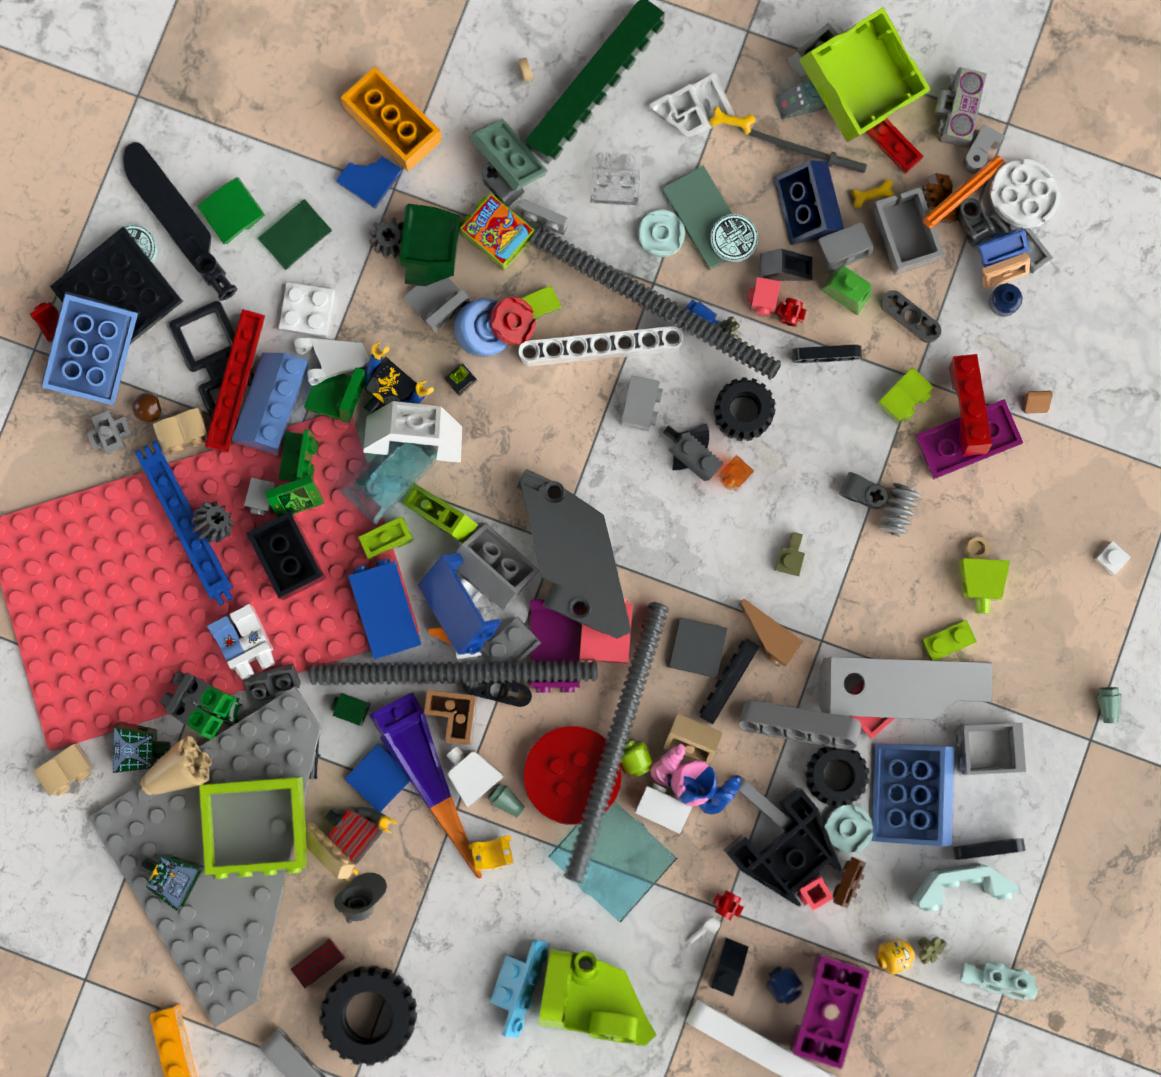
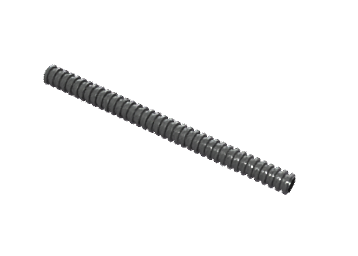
M542 226L534 230L530 238V244L532 246L536 245L537 249H543L544 253L549 252L551 257L555 255L557 260L562 259V263H568L569 267L574 266L576 271L581 270L583 275L586 273L587 277H593V280L596 282L599 280L601 285L606 284L608 289L613 288L612 291H618L620 296L625 295L626 299L631 298L633 303L638 302V306H645V310L650 309L651 313H657L659 318L663 316L665 321L670 320V324H677V328L680 329L682 327L684 332L689 331V334L691 336L696 335L698 340L702 338L704 343L709 342V346H716V350L721 349L723 354L728 353V356L730 358L735 357L737 362L740 360L743 365L748 364V368H755V372L758 373L760 371L761 375H767L769 380L773 379L779 371L781 361H775L773 356L768 357V353L765 352L763 354L760 349L756 350L755 346H748V342L745 341L743 343L741 338L736 339L735 335H729L727 330L722 331L721 327L716 328V324H709V320L706 319L704 321L702 316L697 317L696 313H690L688 308L684 310L682 305L677 306V302H670V298L665 299L664 295H658L656 290L652 292L650 287L645 288V284H638V280L635 279L633 281L632 277H626L624 272L619 273L618 269L613 270V266H607L606 262L601 263L600 259H594L592 254L588 255L586 251L581 252V248H575L574 244L569 245L567 240L562 241L560 236L556 237V234H550L549 230L544 231Z
M651 602L648 604L650 608L646 611L648 616L644 617L645 624H642L641 627L643 631L639 633L641 638L637 639L639 644L635 646L636 652L632 655L634 657L630 662L632 666L628 668L630 673L626 674L627 681H624L623 684L625 688L621 690L623 695L619 697L621 701L617 703L618 710L614 712L616 717L612 719L614 724L610 725L612 730L608 732L609 739L605 741L607 746L603 747L605 752L601 754L602 761L598 763L600 765V768L596 770L598 775L594 776L596 781L591 785L593 790L589 792L591 797L587 798L588 805H585L584 808L586 813L582 814L584 819L580 821L581 828L577 830L579 835L575 836V839H577L576 843H573L575 848L570 852L572 854V857L568 859L570 864L566 865L567 873L564 872L563 874L566 879L577 883L585 882L583 877L587 875L586 867L589 868L590 864L588 861L592 859L590 854L594 852L593 845L597 843L595 838L599 837L597 832L601 830L600 823L604 821L602 816L606 814L604 809L608 808L607 800L609 801L611 798L609 793L613 792L611 788L615 785L613 780L618 776L616 771L620 769L618 764L622 763L620 758L624 756L623 749L627 747L625 742L629 741L627 736L631 734L629 729L634 725L632 720L636 718L634 713L638 712L636 707L640 705L639 699L643 696L641 694V691L645 689L643 684L647 683L645 678L649 676L648 670H651L652 667L650 665L654 660L652 656L656 654L654 649L658 648L659 634L663 632L661 629L665 625L663 620L667 619L665 614L669 612V608L661 603Z
M542 660L539 663H535V661H531V663L527 661L520 663V661H516V663H512V661H508V663L493 661V664H490L489 661H486L485 664H482L481 661H478V664H475L474 661H471L470 664H467L466 661H463L462 664H459V662H455V664H452V662L444 664V662H440V664L436 662L429 664V662H425V664L418 662L417 665H414L413 662H410L409 665L406 662H403L402 665H399L398 662H395L394 665L391 662H388L387 665H384V663L379 665L376 663H372V665H369V663L361 665V663H357V665L353 663L346 665V663H342V665L335 663L334 666L331 663H327L326 666L323 663H320L319 666L312 663L309 670V678L312 685L317 683L319 685L327 683V685H331V683L338 685L339 682L342 685H346L347 682L350 685H353L354 682H357L358 685H361L362 682L365 685H368L369 682H372L373 685L377 682L380 684H384V682H387V684L392 682L395 684H399V682H402V684L410 682V684H414V682L421 684L422 681H425V684H429L430 681L433 684H436L437 681H440L441 684H444L445 681L448 684H451L452 681H455L456 684L460 681H463V683H467V681L471 683L478 681V683H482V681L486 683L490 681L505 683V680H508L509 683H512L513 680H516L517 683H520V680H523L524 683H527L528 680H531L532 683H535V680H539V682H543V680L547 682L554 680V682H558V680H562V682H566V680L573 682V680H577V682L585 680V682H588L589 679L596 682L598 667L596 660H592V662L577 660L575 663H573V660H569V663H566L565 660H562L561 663H558L557 660H554V663H550V660H547L546 663H543Z

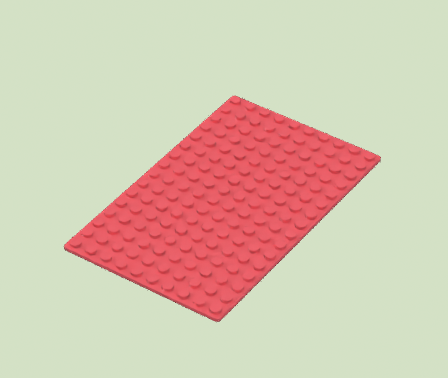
M323 415L288 426L286 432L303 434L304 429L310 430L316 437L315 440L318 441L317 454L312 457V464L315 465L313 480L325 504L296 513L295 516L326 579L285 600L278 598L246 534L277 518L274 510H272V514L265 512L264 516L250 513V509L244 506L251 477L273 482L278 486L289 483V481L278 479L284 440L278 456L242 444L233 443L230 446L229 453L214 449L170 463L193 511L203 503L209 502L211 504L217 501L219 507L226 505V513H232L229 519L234 521V524L231 527L230 535L224 537L221 542L213 541L210 543L233 586V589L229 590L233 599L228 601L224 593L221 594L225 603L221 606L215 598L211 600L145 472L0 516V583L49 750L54 751L113 732V727L118 722L136 725L168 715L169 713L165 712L166 707L160 701L165 693L175 694L178 686L173 684V678L177 672L190 673L229 695L247 690L244 685L246 679H241L235 670L230 669L217 641L207 626L225 616L231 618V613L248 604L255 608L270 644L274 649L271 653L275 664L265 669L261 668L257 659L250 662L255 673L252 676L288 664H294L297 673L310 670L312 663H315L317 666L320 663L326 665L327 663L371 650L348 576L354 574L352 569L365 565L367 569L377 567L376 562L387 558L394 562L397 561L394 549H391L372 559H368L358 538L386 524L368 463L363 453L364 450L353 415L350 423ZM398 564L397 569L401 578V582L405 591V595L410 607V611L415 623L417 633L419 634V628L414 616V612Z

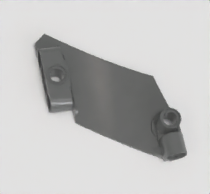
M525 469L517 488L523 491L541 576L553 583L543 606L616 639L631 632V627L604 514L566 490L561 483ZM551 488H558L561 491V496L557 499H551L547 494ZM580 602L584 603L587 607V612L581 616L573 612V606Z

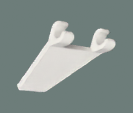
M299 338L294 341L295 351L298 355L305 354L313 348L321 366V369H311L307 372L308 382L311 386L317 385L327 378L355 370V367H365L370 360L363 343L314 338Z

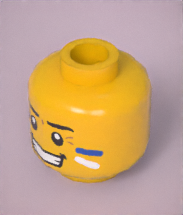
M900 938L881 944L876 956L879 968L881 970L885 969L891 975L909 969L915 959L910 943L904 942Z

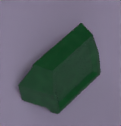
M409 203L405 206L398 263L406 268L404 284L428 286L454 276L461 221L460 215L431 206Z

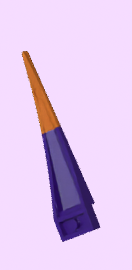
M411 692L370 714V717L380 733V739L475 876L480 879L482 878L481 871H476L472 850H469V841L448 788L426 716L414 693Z

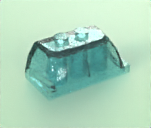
M389 441L388 455L377 454L341 491V494L377 526L438 461L436 460L437 450L431 445Z

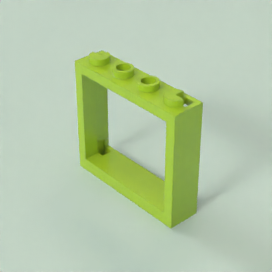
M303 777L199 785L205 875H213V879L228 878L229 873H237L238 877L253 876L252 872L262 871V875H275L277 870L283 869L287 870V874L300 873L301 868L308 866ZM291 788L296 860L216 866L211 794Z

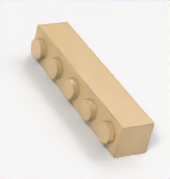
M307 823V849L337 879L350 878L354 864L314 823Z

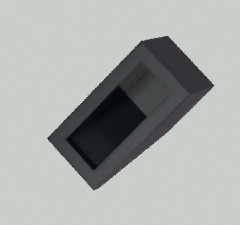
M786 249L760 253V277L777 281L813 280L812 257Z
M725 938L708 983L710 988L730 996L734 995L743 971L749 946Z

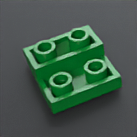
M239 177L223 185L197 206L223 244H229L243 230H249L265 216Z

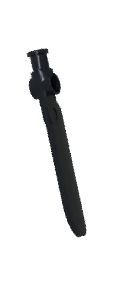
M137 142L129 144L125 148L123 155L124 170L129 182L207 285L212 286L218 293V299L224 301L231 298L237 291V287L229 282L225 276L226 272L210 253L212 239L210 232L146 148ZM206 264H213L210 270L203 271Z

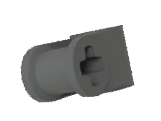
M490 162L484 165L482 169L484 184L498 200L509 207L524 193L523 188L514 191ZM491 172L492 174H494L497 172V178H489L488 173Z
M967 198L957 207L958 221L971 246L974 247L979 241L996 234L992 222L977 199ZM964 206H969L973 209L974 213L972 216L964 212Z
M848 472L839 492L840 496L871 509L882 507L888 497L884 487L853 472ZM875 492L880 493L879 498L882 499V501L878 500L876 503H874L872 501L873 497L870 496V494L873 495Z

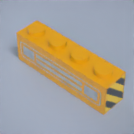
M172 1005L150 1013L149 1016L164 1077H197L180 1005Z

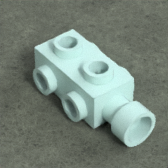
M998 962L986 963L982 970L975 968V965L964 963L961 971L960 982L969 985L971 982L979 984L978 988L990 993L995 992L1006 995L1012 999L1035 1000L1038 985L1034 984L1036 976L1029 975V972L1024 969L1011 970L1005 968V965Z

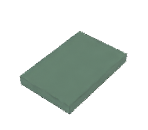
M503 118L473 132L469 137L514 191L545 176L548 172Z

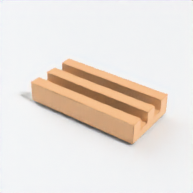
M1027 252L983 268V287L988 289L1029 274L1030 258Z

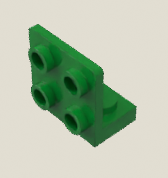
M355 367L353 375L340 374L312 386L304 405L305 410L350 423L365 386V370Z
M304 429L303 434L286 432L279 480L291 482L311 475L313 478L315 465L312 464V457L317 454L318 441L315 440L316 437L310 430Z

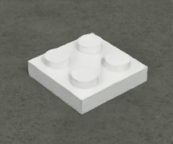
M287 282L279 330L327 338L335 291L333 289Z

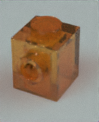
M736 455L720 472V482L728 490L731 491L733 489L737 492L752 476L754 470Z

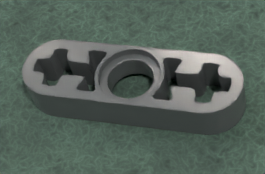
M890 290L884 294L881 299V307L888 315L925 343L935 342L939 338L942 330L936 320L900 292ZM895 297L897 299L896 305L900 308L903 304L906 305L900 315L897 314L899 308L895 305L889 307L887 305L889 301L886 298L892 299ZM914 311L917 314V321L914 323L907 322L904 317L905 312ZM922 318L925 320V322L922 325L926 328H930L932 326L934 328L933 333L935 334V336L932 334L929 337L926 336L925 333L927 330L922 326H920L919 330L915 328L921 322Z

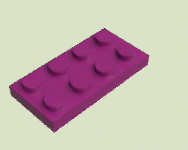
M1005 399L986 406L992 445L987 454L963 456L960 440V417L915 435L933 480L1023 444Z

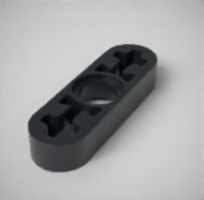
M861 345L796 348L792 350L793 363L862 359Z
M490 681L487 685V695L481 694L484 689L475 688V691H470L471 687L467 683H463L465 692L470 695L517 707H525L532 700V693L528 687L509 683L508 681H505V683L497 681L505 689L501 697L492 696L490 689L495 684L493 681ZM508 686H513L511 691L519 693L520 689H524V694L528 695L527 700H522V703H518V698L510 696V701L505 700L509 692Z
M1024 838L953 847L955 860L1026 851Z

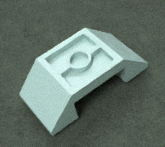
M976 863L930 871L912 897L911 902L912 905L919 907L920 910L923 909L924 912L938 910V905L945 904L942 886L945 888L959 886V881L963 880L969 883L982 882L984 892L992 895V897H997V899L1011 898L1012 893L1019 891L1016 885L991 867Z

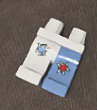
M248 604L231 613V618L225 616L207 626L217 641L230 669L235 670L241 679L244 680L255 674L250 662L256 659L262 669L275 664L271 653L274 649L270 644L254 606Z

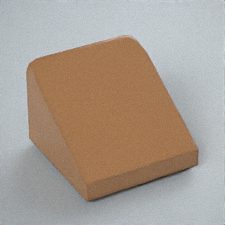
M1051 390L1029 391L1023 396L1024 412L1026 414L1048 412L1053 392Z

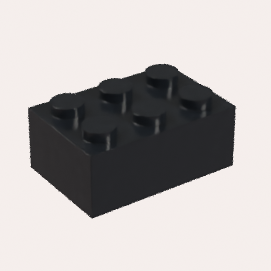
M291 511L246 533L279 599L285 600L326 579L295 514Z

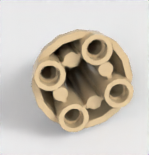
M189 736L178 741L144 774V777L140 780L141 787L148 795H158L204 784L209 780V766L212 765L211 758L207 753H203L196 745L195 740Z

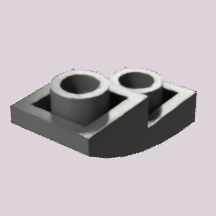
M294 664L266 670L244 681L252 702L275 698L276 692L290 690L293 687L300 688L301 684Z

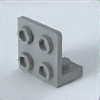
M449 277L428 286L417 285L404 296L407 303L433 333L450 321L465 304L470 302L469 296L463 289L460 291Z

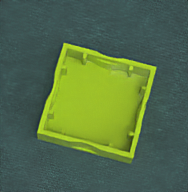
M884 7L799 59L846 142L860 136L894 112L931 90L915 61L905 50L901 37Z

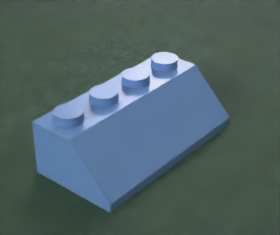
M287 353L261 354L232 442L276 456L279 455L308 370V360Z

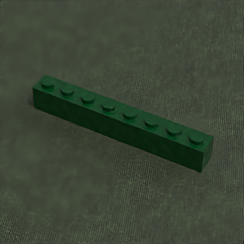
M639 0L527 137L525 140L526 146L547 164L552 159L556 160L563 151L562 146L566 141L571 142L578 133L576 129L579 125L587 123L593 114L591 111L596 104L600 106L604 102L609 88L617 86L622 78L620 76L625 69L629 70L636 61L635 56L639 51L644 52L651 42L649 39L654 33L659 34L665 25V12L649 0Z

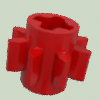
M786 298L785 303L780 302L776 315L781 316L780 322L792 327H796L798 322L803 323L807 309L802 308L804 303L793 298Z
M725 890L723 895L717 893L712 904L717 906L714 912L731 921L733 915L739 917L744 909L739 904L742 898Z

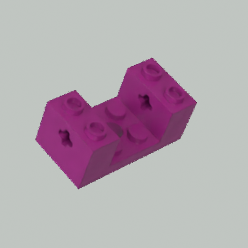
M817 952L811 977L814 980L801 1025H796L790 1050L794 1055L839 1069L843 1068L870 973L867 968ZM829 1005H834L838 1008V1015L834 1019L825 1017L824 1012Z

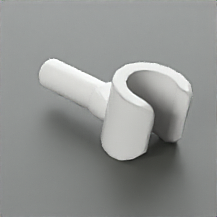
M714 917L707 918L700 930L688 938L689 942L692 944L705 934L707 930L714 935L720 927V922Z

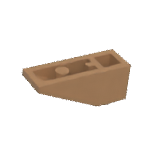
M743 599L739 605L764 652L769 655L767 659L778 667L780 664L786 666L804 641Z

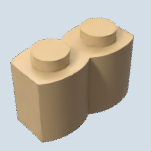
M199 408L185 411L153 424L162 451L170 455L183 452V447L192 444V447L205 444V439H207L209 432L202 410Z
M77 743L69 746L37 768L34 774L49 796L57 794L60 797L71 789L69 785L75 780L80 783L91 775L89 771L94 766Z

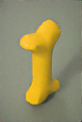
M718 106L713 109L714 116L709 119L712 127L719 124H728L741 127L746 135L751 132V124L755 122V117L752 114L745 117H737L724 114Z
M885 179L881 186L865 192L852 189L851 195L854 197L853 207L859 209L865 201L879 196H894L895 193L891 189L893 181Z

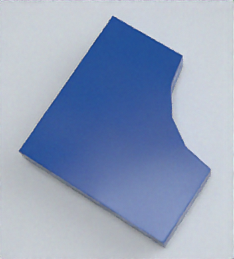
M383 156L370 165H356L349 162L336 182L376 209L402 173V169Z

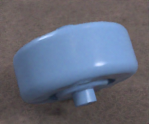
M480 298L465 304L457 313L454 322V333L459 345L467 353L476 357H488L500 353L508 346L494 336L490 327V314L498 301L490 298Z

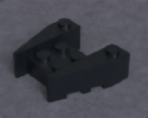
M797 787L779 802L796 823L760 853L742 834L728 845L724 852L743 873L800 907L802 904L793 895L829 863L838 872H841L842 868L830 842L818 807L803 789Z

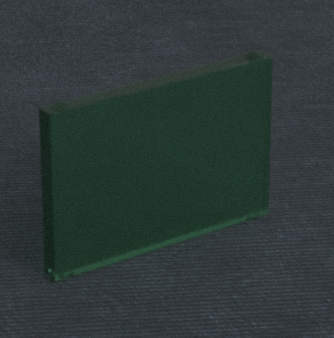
M304 199L263 235H260L258 240L280 265L287 270L324 237L330 234L332 229Z

